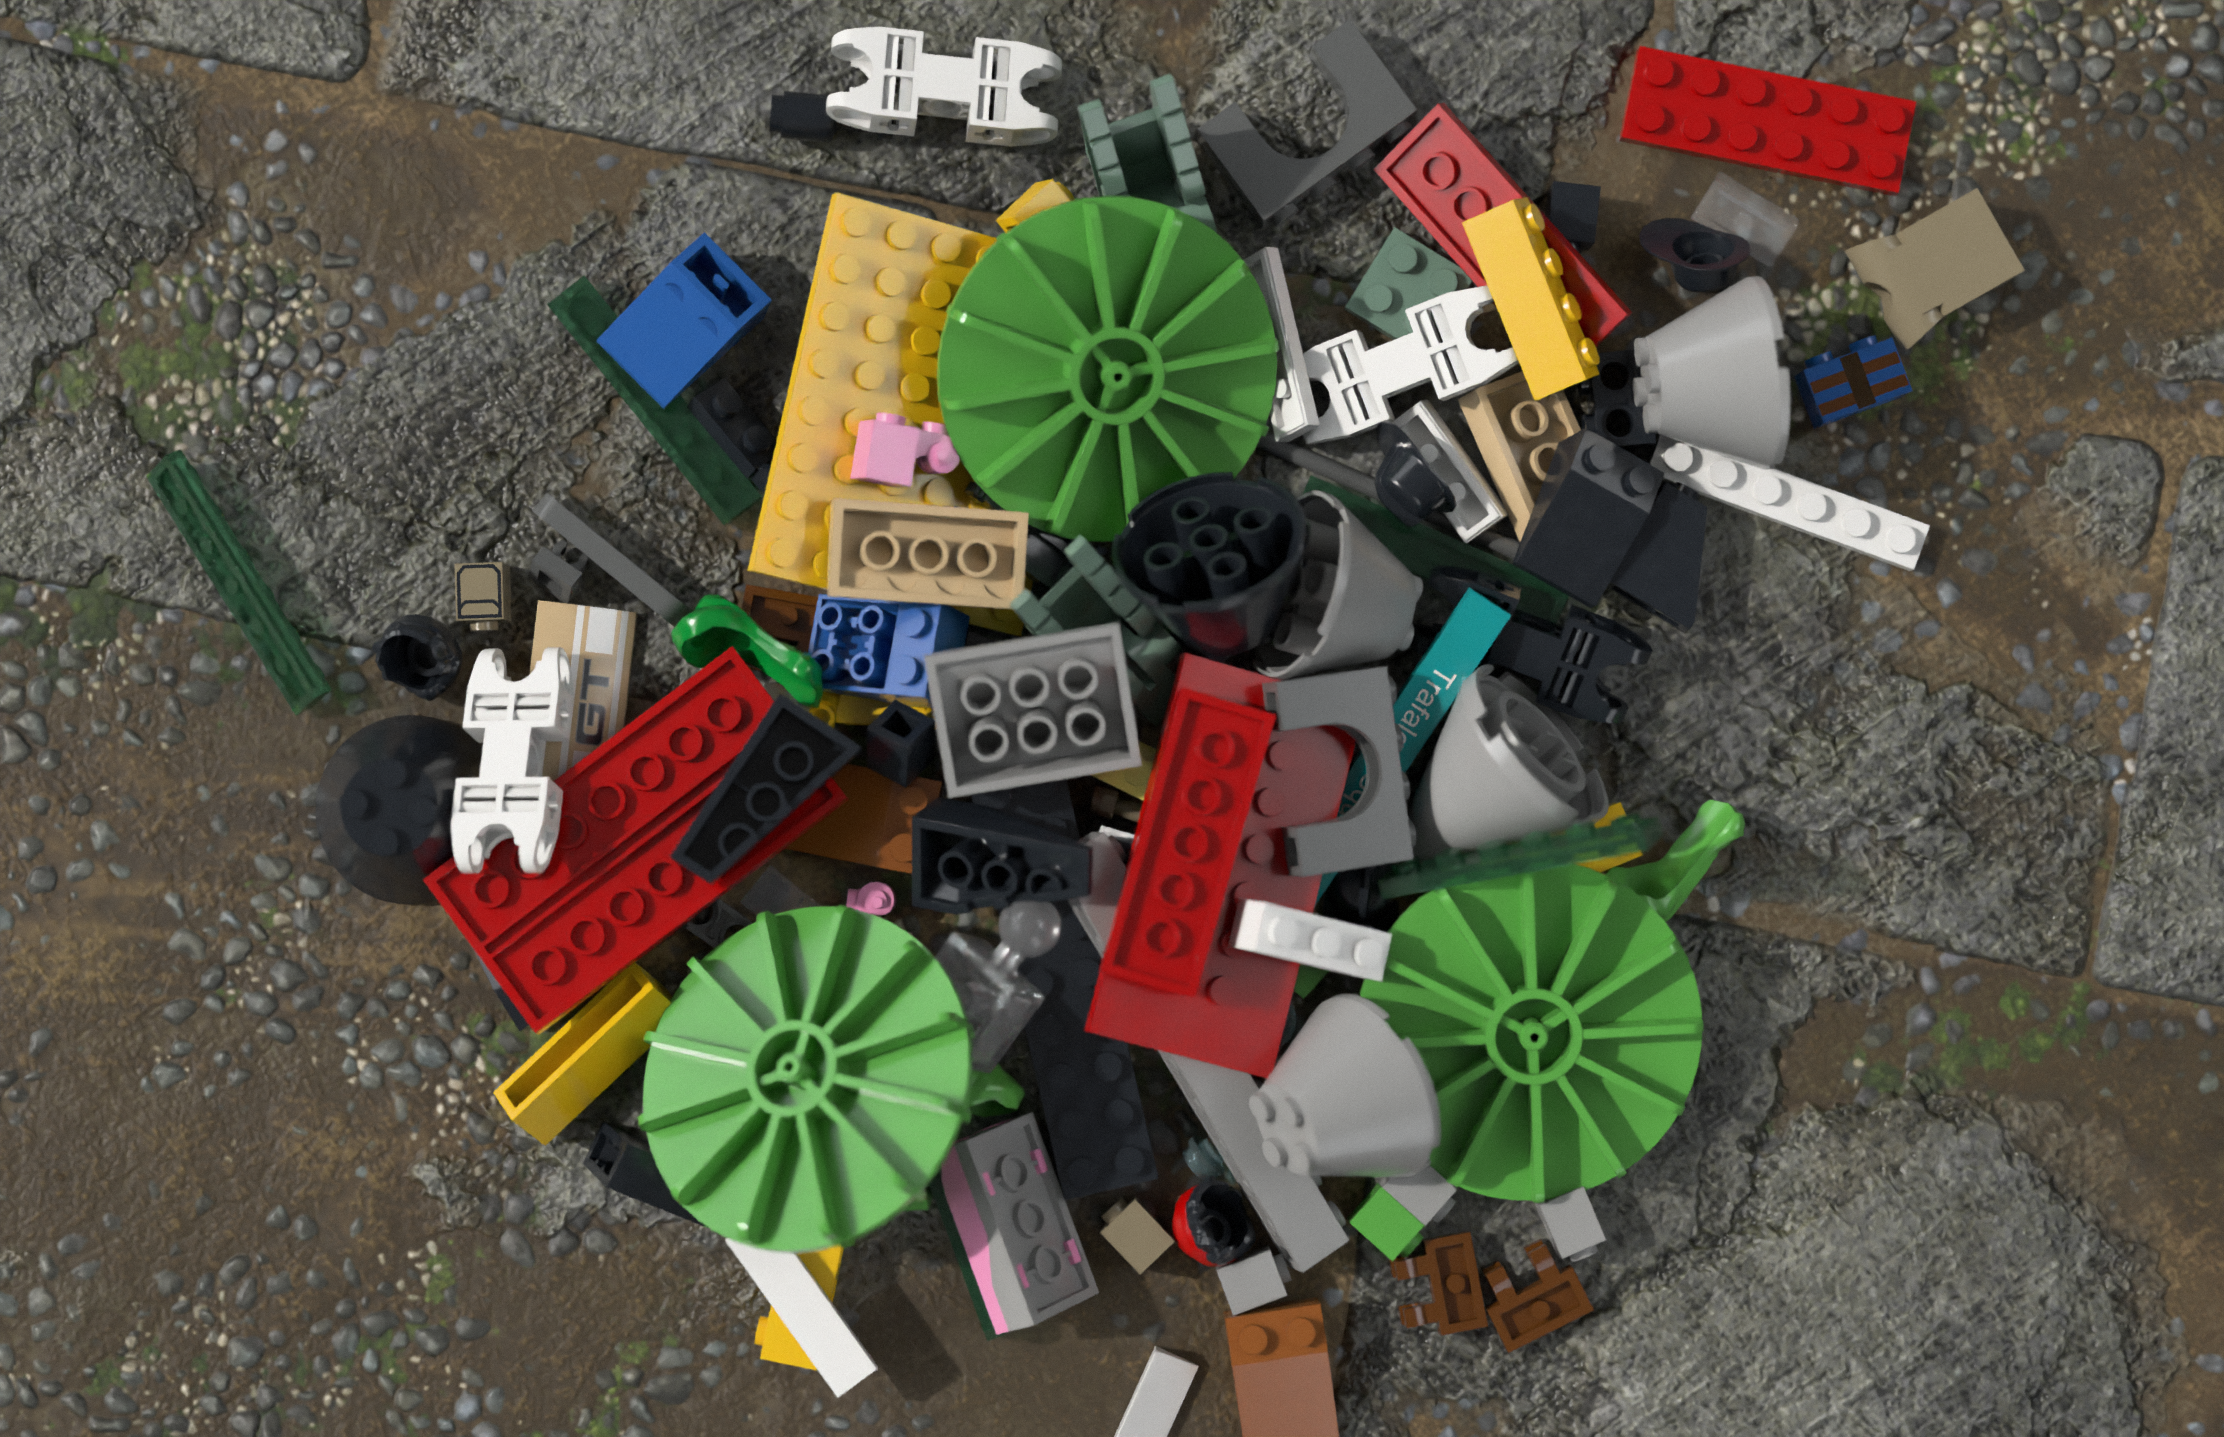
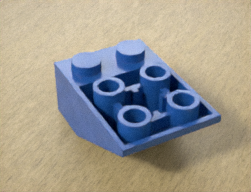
M704 232L667 265L596 342L665 409L764 319L772 299Z
M819 594L808 654L821 665L823 692L889 703L896 699L907 706L933 708L924 655L964 648L970 616L942 604L830 597L826 594Z

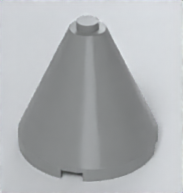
M1487 664L1479 667L1464 680L1407 810L1408 819L1413 822L1416 831V845L1412 848V860L1434 863L1589 829L1606 815L1608 811V797L1598 770L1593 769L1586 775L1575 755L1584 748L1579 739L1554 709L1535 703L1537 692L1509 671H1506L1497 679L1488 675L1494 670V667Z

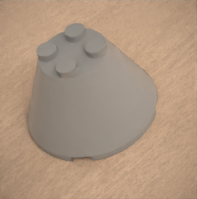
M1745 277L1644 338H1635L1634 354L1636 364L1640 367L1641 377L1633 378L1632 390L1636 407L1643 406V423L1646 433L1655 432L1760 469H1774V464L1782 462L1787 448L1790 425L1788 368H1778L1775 340H1783L1784 334L1775 299L1768 284L1762 277Z
M1309 491L1297 497L1296 500L1303 510L1306 521V544L1275 623L1274 638L1266 644L1254 647L1257 659H1253L1251 662L1254 669L1261 675L1284 680L1385 659L1397 649L1405 651L1410 646L1414 637V626L1411 623L1416 602L1422 594V579L1414 576L1335 496L1321 491Z
M1352 994L1336 995L1322 1002L1309 1017L1260 1090L1249 1098L1250 1110L1257 1119L1264 1139L1262 1143L1263 1154L1272 1166L1279 1167L1283 1165L1295 1174L1308 1176L1403 1178L1415 1175L1430 1165L1429 1156L1431 1150L1439 1146L1441 1135L1439 1105L1431 1078L1411 1040L1406 1038L1401 1041L1393 1030L1385 1023V1021L1389 1020L1390 1016L1376 1004Z

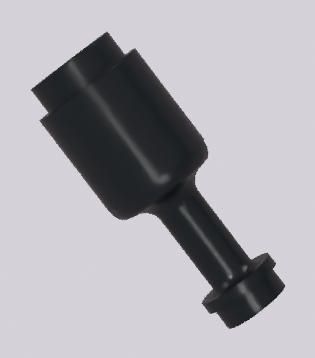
M784 91V95L772 94L769 132L780 133V138L828 143L832 141L835 132L847 130L877 134V141H882L883 139L892 140L893 134L869 132L832 119L826 112V102L829 95Z

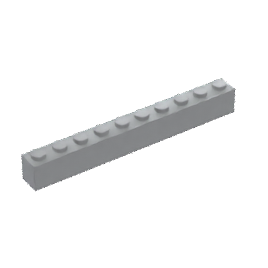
M1091 832L1077 842L1093 847L1092 894L1088 897L1067 899L1098 953L1103 958L1126 871L1123 861L1127 857L1122 846L1114 836L1110 835L1107 837L1105 832ZM1158 1050L1279 1253H1282L1285 1263L1289 1268L1305 1272L1350 1241L1342 1229L1346 1225V1221L1341 1211L1332 1201L1326 1202L1318 1189L1322 1185L1320 1176L1298 1175L1289 1171L1283 1165L1279 1167L1272 1166L1265 1158L1262 1151L1264 1139L1257 1119L1249 1107V1098L1260 1090L1263 1085L1261 1081L1256 1080L1254 1082L1248 1073Z

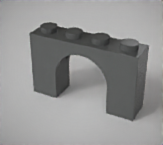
M1351 19L1314 44L1309 56L1339 97L1345 111V132L1339 142L1329 151L1308 159L1291 158L1276 152L1263 140L1236 101L1197 129L1196 140L1261 229L1271 222L1276 227L1284 224L1299 211L1296 207L1297 203L1308 195H1311L1314 200L1323 196L1337 184L1333 177L1347 167L1352 172L1357 171L1375 157L1372 149L1386 139L1392 145L1413 129L1410 122L1413 121L1416 115V107Z
M1387 666L1262 683L1265 711L1276 715L1272 731H1285L1319 725L1337 727L1355 740L1363 753L1366 763L1364 790L1357 803L1348 812L1332 820L1282 827L1288 876L1305 877L1413 859L1412 848L1416 845V831L1413 822L1408 819L1405 800L1409 798L1410 787L1407 775L1404 771H1401L1399 752L1403 748V736L1399 725L1394 722L1392 704L1396 701V686L1393 678L1388 675Z

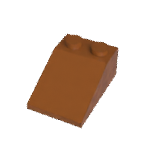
M847 764L833 779L849 800L786 847L789 850L912 874V816L936 798L942 797L944 783L917 777L905 788L867 767Z
M1313 1297L1262 1305L1234 1316L1231 1310L1223 1311L1242 1437H1339L1321 1304L1318 1298Z

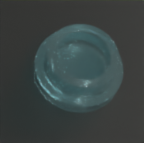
M1194 1135L1188 1140L1189 1146L1182 1151L1186 1163L1197 1177L1205 1181V1178L1213 1175L1215 1178H1218L1224 1174L1222 1164L1224 1160L1210 1137L1204 1140L1200 1136Z

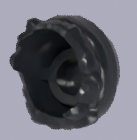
M411 614L397 618L385 629L381 640L375 642L372 646L373 651L376 653L375 662L382 672V678L405 687L409 693H414L418 698L426 699L427 701L435 700L451 687L460 674L462 667V651L453 632L444 623L430 616Z

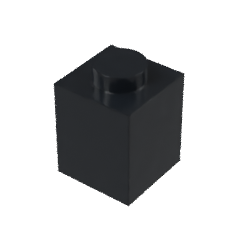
M1553 181L1547 192L1545 216L1581 255L1582 250L1589 251L1595 243L1601 186Z
M895 699L867 727V768L907 788L934 760L935 720Z

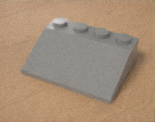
M1119 622L924 655L949 798L1142 766Z

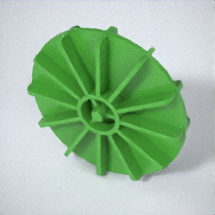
M1130 196L1084 197L1061 203L1031 216L1007 233L1003 232L996 238L997 241L972 267L958 289L952 304L948 305L946 311L948 315L942 330L937 365V395L947 433L963 466L992 500L1006 511L1029 513L1028 524L1047 533L1069 539H1077L1079 536H1082L1086 541L1111 542L1114 540L1115 534H1121L1128 524L1127 514L1138 503L1155 491L1179 480L1202 474L1233 472L1234 478L1238 475L1255 450L1260 437H1266L1269 427L1266 426V422L1272 407L1276 387L1277 352L1280 349L1279 341L1275 338L1272 319L1262 291L1250 268L1229 243L1210 227L1178 209L1152 200Z
M1525 857L1499 860L1473 867L1441 883L1438 882L1403 912L1387 933L1392 934L1382 982L1364 979L1359 996L1371 1001L1390 1016L1389 1020L1385 1021V1023L1401 1041L1409 1038L1423 1060L1436 1093L1441 1121L1439 1146L1431 1150L1429 1156L1430 1166L1445 1178L1448 1183L1488 1197L1544 1203L1546 1199H1553L1581 1186L1588 1190L1616 1176L1621 1178L1626 1175L1627 1172L1625 1170L1647 1154L1668 1131L1676 1117L1682 1115L1686 1108L1684 1103L1692 1088L1698 1068L1702 1046V1032L1704 1031L1698 987L1689 960L1675 934L1664 919L1645 900L1627 886L1594 869L1568 861Z
M843 905L838 907H807L775 915L770 911L757 914V922L731 935L702 960L693 956L687 962L692 971L670 1001L672 1003L665 1009L656 1032L646 1031L643 1040L651 1045L646 1063L643 1085L644 1113L638 1116L639 1127L647 1133L650 1149L658 1170L671 1190V1195L711 1230L734 1242L772 1252L802 1253L819 1251L835 1246L843 1248L852 1246L857 1238L888 1222L914 1199L921 1202L928 1195L924 1188L932 1180L946 1159L958 1135L961 1124H969L971 1113L966 1110L972 1078L971 1039L975 1035L973 1026L967 1020L963 1003L954 983L940 962L924 945L897 925L870 913Z

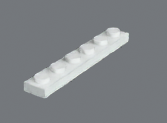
M1660 434L1649 460L1650 465L1664 472L1662 479L1664 482L1672 485L1675 482H1680L1702 496L1908 571L1915 569L1930 525L1780 470L1760 469Z

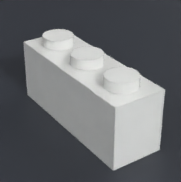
M1239 899L1228 946L1352 977L1382 982L1392 934L1266 902Z

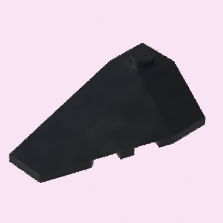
M941 797L936 798L912 816V906L957 915L970 913L973 909L994 906V909L1008 908L1015 903L1030 901L1044 903L1088 897L1092 894L1093 847L982 805Z

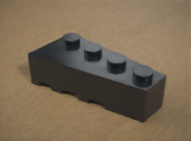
M780 693L669 857L713 886L860 754L862 747Z

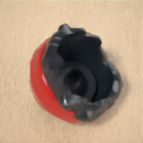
M1211 1175L1206 1177L1205 1181L1191 1187L1179 1197L1172 1219V1232L1176 1244L1189 1257L1209 1267L1226 1266L1243 1256L1255 1243V1230L1242 1203L1241 1192L1229 1186L1228 1182L1218 1181Z

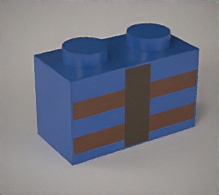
M1876 335L1869 336L1848 345L1851 352L1849 354L1834 359L1832 352L1829 351L1804 361L1807 369L1794 377L1814 429L1901 398L1912 391L1893 338L1878 343Z

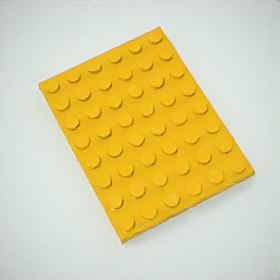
M838 192L832 194L748 571L828 590L831 501L834 498L986 509L970 499L964 490L969 482L974 480L960 460L952 471L928 474L918 466L916 458L911 486L891 487L850 479L860 421L876 420L877 413H889L906 417L905 426L922 429L923 422L944 424L937 395V365L942 330L948 315L946 311L948 305L952 304L958 289L972 267L997 241L995 237ZM1025 576L1024 589L1031 593L1033 581ZM948 605L970 616L968 625L1013 636H1021L1024 622L1013 609Z

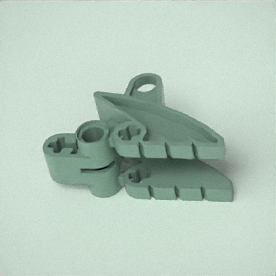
M1171 74L1150 81L1154 108L1107 124L1099 99L1078 106L1085 140V151L1092 167L1099 196H1130L1162 203L1196 218L1217 233L1210 207L1204 196L1206 194L1204 183L1190 140L1175 81Z
M1079 536L1064 550L1074 567L1039 602L1024 589L1009 605L1034 636L1119 622L1132 704L1157 727L1164 721L1175 675L1166 665L1183 649L1157 623L1156 618L1124 588L1117 574L1104 562L1093 547L1082 536ZM1132 627L1138 634L1135 635L1129 629Z

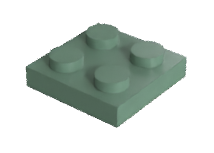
M1394 227L1344 310L1392 340H1395L1413 332L1405 311L1406 309L1449 292L1467 289L1472 280L1459 266ZM1431 312V315H1432L1433 321H1434V323H1435L1436 329H1437V331H1438V334H1440V332H1439V330H1438V327H1437V324H1436V322H1435V319H1434V317H1433V314H1432V312Z

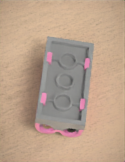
M1033 1112L994 1124L975 1132L973 1135L954 1141L946 1159L941 1165V1180L947 1202L996 1335L1036 1325L1098 1294L1097 1285Z

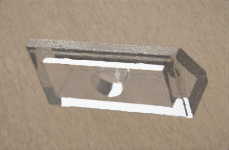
M1722 172L1717 173L1690 218L1699 224L1720 232L1742 237L1749 242L1751 249L1749 255L1769 267L1772 266L1796 230L1799 222L1798 218Z

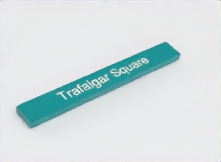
M1470 587L1397 693L1396 701L1392 704L1394 722L1399 725L1403 736V748L1399 752L1401 771L1406 772L1457 697L1464 680L1473 673L1511 617L1509 612ZM1361 749L1350 763L1337 818L1344 815L1357 803L1364 790L1366 763ZM1338 871L1322 874L1315 905Z

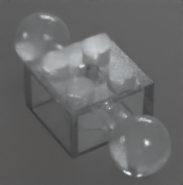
M1018 901L1012 903L1010 907L1004 908L999 920V933L1002 941L996 950L985 939L953 931L935 956L954 983L963 1003L967 1020L973 1026L975 1036L971 1039L972 1070L990 1074L1045 999V996L1016 969L1025 957L1041 956L1052 949L1058 941L1061 921L1057 910L1050 902Z

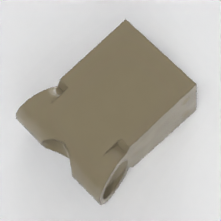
M1978 188L1895 235L1871 240L1845 250L1863 284L1881 298L1884 321L1903 353L1922 338L1940 319L2025 271Z

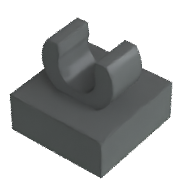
M561 540L555 544L552 552L544 546L532 560L529 579L563 603L569 604L579 592L588 556L583 553L577 562L573 564L567 563L561 556L566 552L568 543L565 540Z

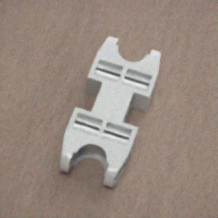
M879 26L846 29L838 32L832 38V54L839 59L850 61L852 67L862 70L869 79L859 87H850L849 92H836L827 97L826 112L837 122L869 132L914 136L917 115L967 120L966 142L1000 146L1042 144L1053 140L1058 134V120L1052 115L1039 112L1040 108L1029 104L1021 94L1028 87L1038 86V82H1050L1061 77L1062 60L1051 51L1023 42L976 37L972 59L922 53L924 31ZM899 39H904V43L899 44ZM994 49H998V55L993 54ZM898 54H902L900 69H897ZM993 64H995L994 80L992 79ZM895 94H898L897 110H894ZM990 104H992L991 120H989ZM892 120H896V125L891 124ZM986 130H990V135L986 134Z
M1488 286L1449 292L1406 309L1405 311L1413 332L1373 349H1368L1363 333L1354 330L1316 345L1303 353L1309 382L1315 380L1322 382L1328 389L1330 396L1327 411L1318 418L1320 425L1302 434L1306 444L1355 437L1375 429L1380 422H1393L1395 418L1387 398L1432 381L1438 398L1446 401L1488 384L1517 365L1519 361L1513 348L1501 352H1496L1495 349L1483 350L1477 348L1471 340L1470 329L1472 322L1479 314L1484 312L1482 307L1494 302ZM1431 312H1432V314H1433V317H1434V319H1435V322H1436V324H1437V327H1438V330H1439V332H1440V335H1441V338H1442L1443 342H1441V339H1440V337H1439L1438 331H1437L1436 326H1435V323H1434V321H1433ZM1446 353H1447L1448 356H1449V359H1450V361H1451L1452 367H1453V369H1454V372H1455V375H1456V377H1457V380H1458V383H1459V384H1457V381H1456V379H1455L1454 373H1453V371H1452V368H1451V366H1450V363H1449V360H1448V358H1447Z
M561 647L546 648L541 661H536L535 668L531 674L523 680L512 682L511 677L507 676L506 659L501 649H484L476 659L468 683L463 729L478 743H483L479 778H456L451 816L453 853L459 870L464 874L479 873L483 867L484 859L490 857L495 845L508 838H514L515 845H519L520 863L524 872L541 873L550 862L559 832L563 791L549 777H542L546 742L569 741L574 701L571 667L567 654Z

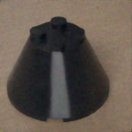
M1233 472L1208 473L1179 480L1155 491L1138 503L1127 514L1129 522L1121 534H1115L1112 545V559L1118 579L1133 597L1195 651L1202 653L1205 659L1222 662L1230 655L1243 653L1257 645L1266 644L1274 638V626L1300 562L1307 539V527L1303 510L1296 498L1287 489L1276 482L1260 476L1257 482L1234 479Z
M421 715L385 718L360 729L348 738L334 753L322 774L315 807L316 825L322 847L328 859L341 876L363 893L385 902L412 905L438 901L423 879L454 856L451 816L456 778H479L483 751L482 745L470 734L449 722Z

